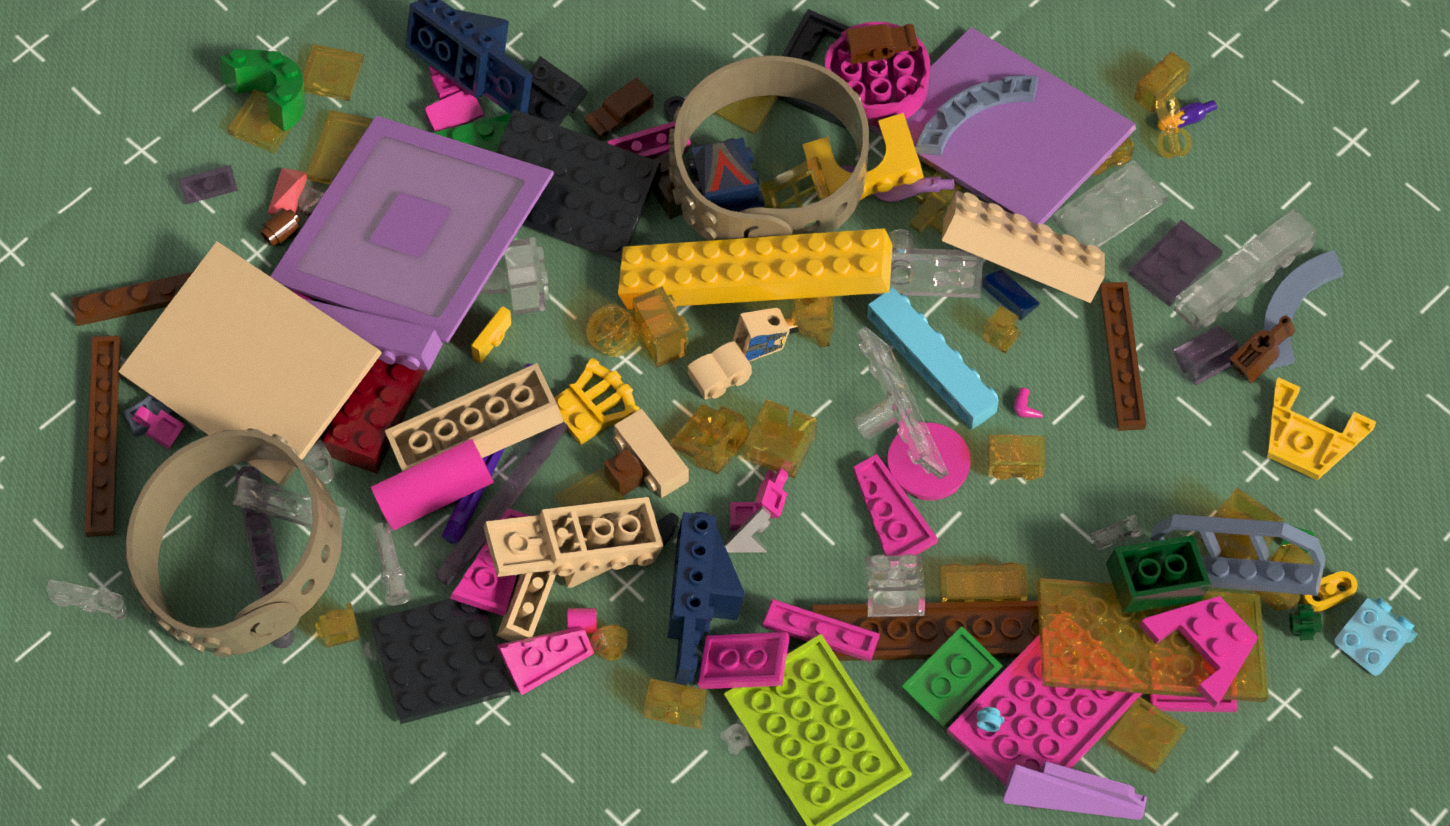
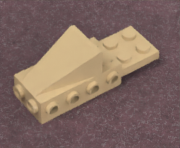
M649 497L543 509L540 515L486 521L483 526L497 577L547 571L548 575L558 574L559 576H564L567 588L579 585L610 569L617 570L636 564L639 566L650 565L656 561L660 551L663 549L662 537L657 527Z

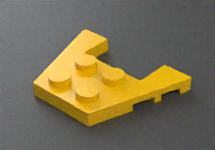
M1278 377L1274 390L1267 457L1315 480H1319L1373 431L1376 421L1353 412L1343 433L1332 430L1291 411L1290 409L1301 387Z

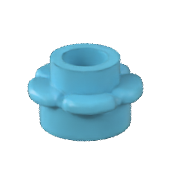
M985 707L977 712V726L982 730L996 732L1000 729V725L1004 723V717L1000 715V711L996 708Z

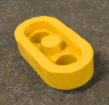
M1339 571L1323 577L1318 592V597L1321 601L1313 600L1312 597L1315 595H1303V602L1305 605H1311V609H1314V611H1323L1346 602L1355 595L1358 586L1357 580L1352 574L1345 571ZM1343 586L1346 591H1340L1337 587Z

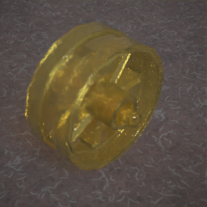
M616 305L602 306L594 311L586 326V335L590 344L599 352L609 357L622 356L630 351L635 345L639 334L638 324L634 317ZM614 314H622L614 323ZM628 319L629 328H620ZM600 327L602 332L596 335L597 329ZM606 338L604 347L601 348L597 342ZM612 341L618 343L615 347L610 348Z

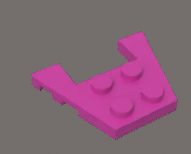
M1221 596L1145 618L1139 625L1155 644L1178 629L1215 669L1216 672L1197 688L1214 708L1220 703L1259 638Z

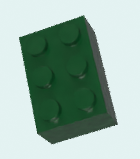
M1193 535L1116 547L1106 562L1123 614L1201 601L1211 586Z

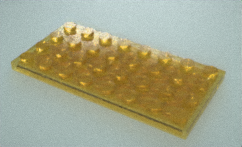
M1040 578L1037 582L1042 686L1205 698L1197 688L1216 672L1215 669L1178 629L1155 644L1139 625L1145 618L1221 596L1259 637L1222 699L1266 702L1269 698L1260 595L1207 591L1201 601L1123 614L1114 586L1111 583Z

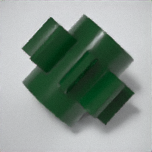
M1297 605L1295 613H1290L1289 615L1291 634H1297L1300 641L1314 640V635L1321 632L1322 629L1320 612L1311 609V605Z

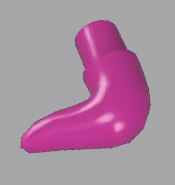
M1020 388L1018 395L1015 397V413L1019 417L1042 418L1043 414L1040 411L1027 406L1030 391L1027 388Z

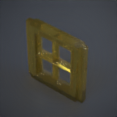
M816 156L762 184L768 208L783 209L794 202H797L798 208L803 207L801 199L817 190L820 200L830 196L821 163ZM813 174L816 185L799 193L796 182ZM791 185L794 196L777 204L775 193Z

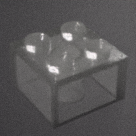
M535 237L512 240L504 256L513 314L545 311V300L550 299L548 276L544 267L543 248L537 247Z
M921 555L865 556L864 585L868 617L925 616V581Z

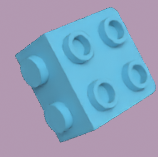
M1380 597L1377 600L1367 598L1335 638V644L1375 676L1380 675L1405 643H1411L1418 635L1413 630L1415 625L1403 615L1399 618L1391 612L1393 607Z

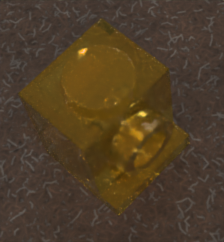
M1000 305L985 324L983 340L1006 354L1021 334L1019 328H1017L1018 316Z
M351 603L346 604L345 610L336 609L328 611L325 615L319 616V622H315L318 638L325 639L327 648L360 640Z

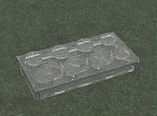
M1133 160L1055 212L1052 220L1065 234L1074 237L1077 242L1087 246L1094 245L1099 248L1165 203L1168 195Z

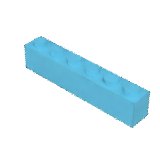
M893 287L889 290V293H884L868 304L867 318L971 430L997 413L999 399L996 392L991 387L985 386L976 370L969 368L963 362L959 352L955 349L952 350L945 343L942 334L937 330L934 331L928 325L925 316L912 308L910 301L904 294H899Z

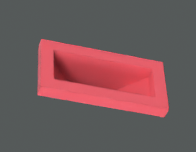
M286 168L281 169L268 209V215H274L281 208H284L286 211L291 209L296 214L307 180V172Z

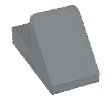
M763 505L724 543L727 552H767L766 546L753 535L755 532L758 534L762 533L770 524L768 520L771 517L770 512Z

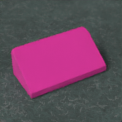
M465 90L431 104L424 109L425 118L434 132L466 125L484 116L477 98Z

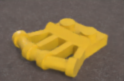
M594 358L589 360L584 372L575 384H570L569 388L554 397L564 421L562 425L580 445L608 426L615 425L640 410L639 406L635 405L632 395L633 389L629 384H624L621 381V375L617 371L607 369ZM593 374L604 379L585 393L582 391ZM611 387L617 391L597 406L592 402V400ZM623 401L624 411L603 415Z

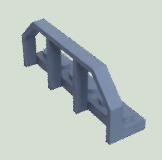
M1173 514L1152 528L1151 542L1164 540L1163 536L1174 529L1200 532L1211 556H1201L1211 582L1210 587L1318 596L1326 560L1318 538L1285 522ZM1213 532L1249 535L1259 560L1220 557L1221 548ZM1263 536L1280 537L1309 551L1315 565L1269 561L1270 552Z

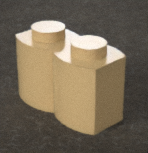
M735 341L724 344L711 354L704 355L688 365V375L705 400L711 397L715 399L722 396L726 388L730 386L744 384L752 374L751 364Z

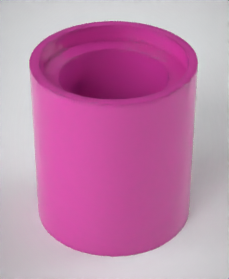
M569 608L568 629L580 626L586 633H597L596 608Z

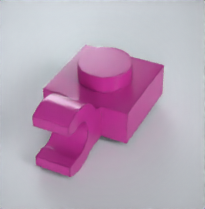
M143 406L139 407L132 418L136 423L149 427L145 435L168 450L185 425L163 410L156 416Z
M781 467L778 468L777 473H774L771 469L767 471L765 480L761 481L754 505L758 508L763 505L770 512V518L772 519L780 517L787 497V493L782 488L788 478V473Z

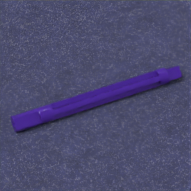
M527 363L524 365L523 369L532 366L533 364ZM504 449L483 457L491 476ZM486 487L458 500L441 535L450 544L460 542Z

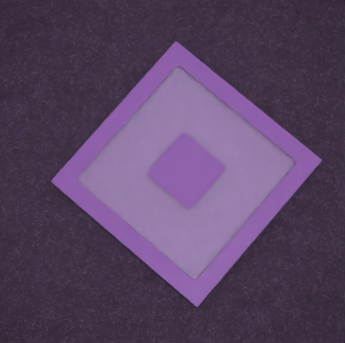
M375 116L270 277L290 290L342 308L433 328L440 340L448 343L554 175L553 170Z

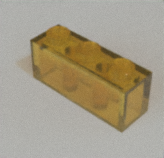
M1008 562L1002 565L977 563L974 566H961L960 564L952 563L941 566L939 574L940 602L1026 601L1025 565Z

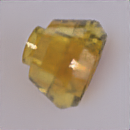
M607 625L593 633L590 643L600 657L606 658L608 661H614L621 658L622 654L626 651L628 631L620 625Z

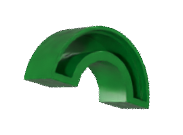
M235 49L229 54L220 57L222 82L237 94L246 91L267 92L268 119L283 132L293 127L301 119L306 107L304 80L300 67L293 60L282 55L279 51Z

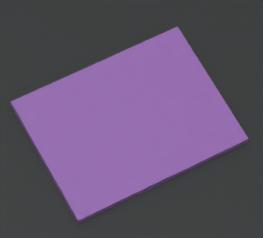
M971 27L930 67L929 89L926 99L919 110L906 119L914 147L924 125L937 113V109L959 92L985 81L990 83L1004 80V77L1038 76L1034 102H1012L985 109L967 119L953 132L944 147L942 156L917 153L918 159L948 178L954 179L956 183L987 202L999 205L1004 211L1013 215H1023L1028 221L1037 225L1044 224L1136 129L1135 123ZM871 126L873 132L883 137L880 126Z

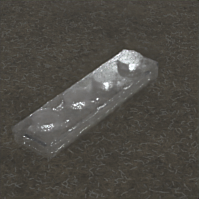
M244 476L239 477L233 500L234 505L312 528L311 497ZM337 506L342 533L346 508Z

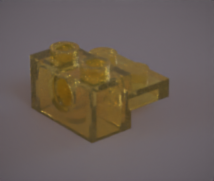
M834 296L793 299L795 302V310H792L793 325L798 327L802 336L811 335L812 338H815L820 347L831 346V332H834Z
M702 404L670 443L674 450L693 457L697 466L719 474L750 438L744 415L723 406L719 410H715Z

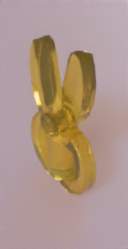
M1176 96L1170 97L1168 112L1163 99L1159 97L1156 102V111L1161 124L1166 130L1161 132L1157 138L1158 152L1167 159L1175 156H1185L1190 152L1192 142L1189 133L1185 129L1177 128L1181 115L1178 99ZM1178 133L1182 134L1186 141V146L1183 150L1180 149ZM1165 136H1168L1170 153H1167L1163 148L1162 142Z

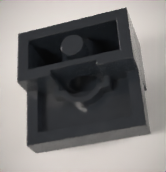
M541 56L529 70L533 77L528 113L532 116L560 125L570 111L572 113L575 112L588 94V91L579 82ZM546 92H547L549 95H551L553 98H555V100H554V101L551 100L550 98H548L547 96H545L543 93L546 94Z

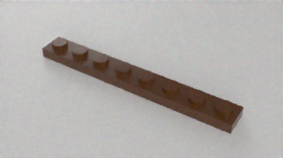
M120 336L92 337L85 513L86 537L115 536Z

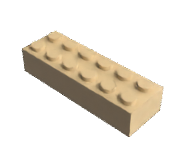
M957 191L944 217L943 242L1091 303L1104 279L1105 253L1098 247L1084 245L1067 234H1058L1044 224L1037 225L1032 223L1023 215H1013L1004 211L997 204L982 202L971 193L963 194Z
M536 363L385 430L403 472L470 439H473L483 458L564 421L539 365Z

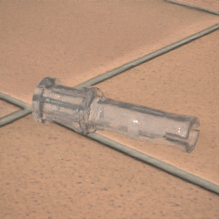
M379 523L372 530L375 535L383 569L380 579L382 584H385L387 592L385 600L391 606L402 605L411 598L404 582L406 574L399 567L389 523L384 524L385 529L383 523Z

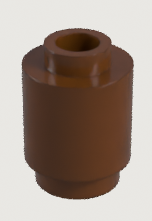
M281 208L262 224L263 228L259 232L264 240L274 247L276 244L280 245L299 229L298 222L300 220L291 209L286 211L284 208Z

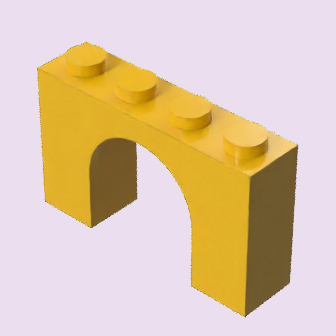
M904 113L878 120L886 146V153L882 162L876 168L866 173V182L861 199L877 192H887L893 187L903 184H913L918 179L924 178ZM828 136L802 144L819 201L832 195L852 175V173L843 170L836 163Z

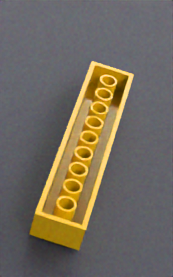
M885 228L627 246L623 247L618 295L627 309L889 293L892 243Z

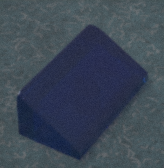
M1002 269L987 275L983 279L982 287L1020 321L1040 305L1033 296Z

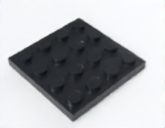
M447 599L370 620L372 633L400 724L511 695V689L485 610L453 599Z

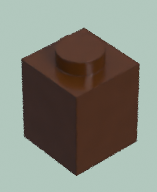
M628 449L623 450L604 462L605 479L620 498L643 484V470Z

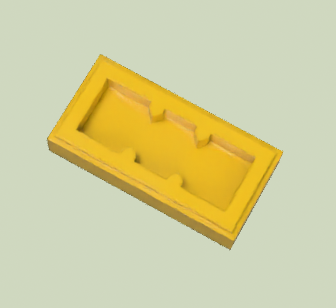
M503 306L500 307L471 344L472 357L475 361L482 363L492 348L500 345L506 330L512 324L510 310Z

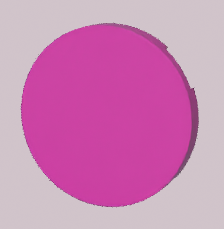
M918 423L905 428L894 438L888 451L887 467L905 492L916 496L917 499L930 501L943 499L957 492L969 474L971 459L968 446L963 438L954 430L937 423Z

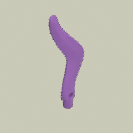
M840 166V168L850 173H853L855 169L852 166ZM940 176L924 177L918 179L913 184H903L893 187L887 192H877L873 195L886 202H896L920 193L953 190L954 179H941Z

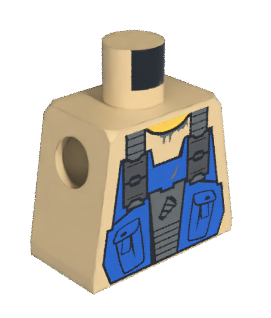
M778 308L740 314L732 341L736 342L750 362L781 351L784 348L787 336L799 332V324L795 317L784 319L781 310Z

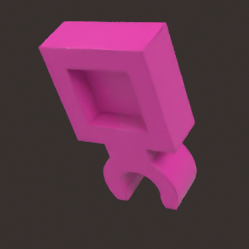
M429 64L431 85L439 100L464 90Z

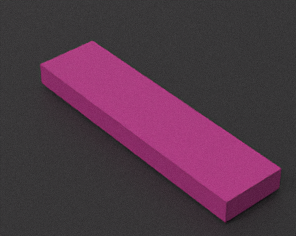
M774 599L771 600L763 621V628L776 632H787L789 636L806 642L822 634L832 650L868 662L872 660L880 637L879 633Z

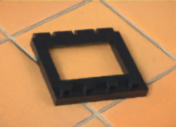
M807 9L781 56L810 62L825 34L838 39L841 37V33L850 27ZM771 95L847 129L836 116L816 104L797 98Z

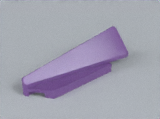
M1047 761L1039 768V772L1015 765L1009 771L1003 802L1006 804L1135 820L1142 819L1147 801L1146 796L1136 794L1135 788L1130 785Z

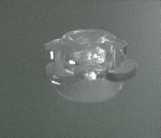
M742 722L731 725L720 734V739L726 742L729 747L728 751L732 755H737L741 749L751 747L754 744ZM736 736L740 737L738 741L734 739Z

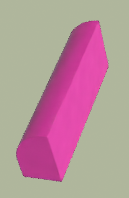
M470 439L372 486L371 489L386 520L394 531L494 483L473 439Z

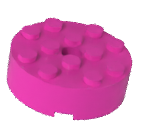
M866 22L850 27L849 29L879 24L889 25L891 28L901 26L887 22ZM846 30L841 33V37L834 44L830 45L825 58V68L840 76L850 85L853 91L858 93L866 113L868 126H879L878 120L904 113L905 119L918 111L924 103L929 89L930 59L924 44L918 37L919 47L916 51L896 52L888 59L856 64L850 63L846 46Z

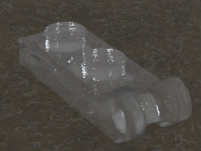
M49 579L46 590L50 600L58 606H77L91 613L95 611L110 613L111 617L115 620H122L127 616L128 611L123 597L118 593Z

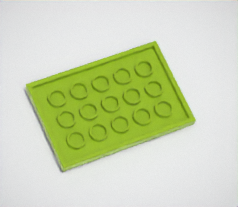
M822 634L787 654L782 686L732 688L724 693L729 704L806 826H832L912 776L910 769Z

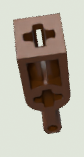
M886 24L846 29V46L851 64L888 59L896 52L916 51L919 47L913 24L894 28Z
M636 77L606 98L599 109L584 118V122L602 139L616 127L622 128L653 108V93Z
M1287 315L1282 316L1279 323L1270 332L1266 330L1258 331L1229 358L1233 369L1250 384L1277 360L1280 354L1279 345L1287 337L1294 335L1295 328L1291 319Z

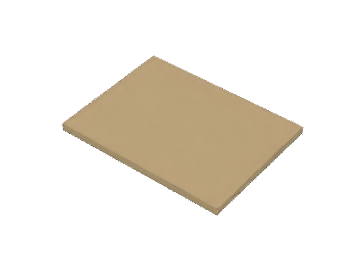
M216 241L118 372L207 435L224 430L258 429L267 435L277 434L287 440V445L298 451L297 455L303 460L382 352ZM257 459L246 461L282 487L296 469V467L278 460Z

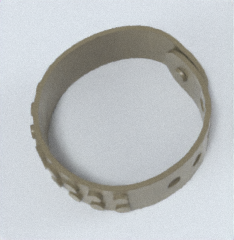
M759 56L743 59L709 74L695 88L689 91L682 107L679 106L675 112V129H670L669 179L670 183L674 182L675 189L672 190L676 205L680 204L683 217L688 225L693 226L706 240L834 232L855 211L862 197L866 182L869 148L868 121L858 93L853 91L849 84L831 70L821 65L792 57ZM755 96H785L816 104L836 116L854 139L859 154V161L846 183L832 195L819 202L791 209L758 207L735 212L721 208L707 200L696 189L686 172L682 160V154L690 136L707 117L730 103ZM817 220L814 224L805 226L807 223Z
M248 428L247 430H224L200 438L179 449L157 468L146 482L134 505L127 527V550L125 551V558L132 575L130 577L131 584L142 595L143 599L140 601L150 614L153 612L157 617L156 621L179 641L183 640L189 643L188 646L197 652L204 653L206 650L218 657H230V655L249 653L284 636L297 625L300 617L313 607L325 592L334 576L342 544L341 521L337 506L323 481L297 455L298 451L288 446V441L277 434L270 436L258 429ZM257 459L278 460L298 468L309 489L313 520L305 552L295 569L275 590L243 608L236 615L233 622L214 628H196L178 622L161 590L158 559L165 529L182 500L195 486L210 475L240 462ZM323 547H324V555H323V558L321 559V554H322V550H323ZM310 580L308 586L301 591L303 585Z

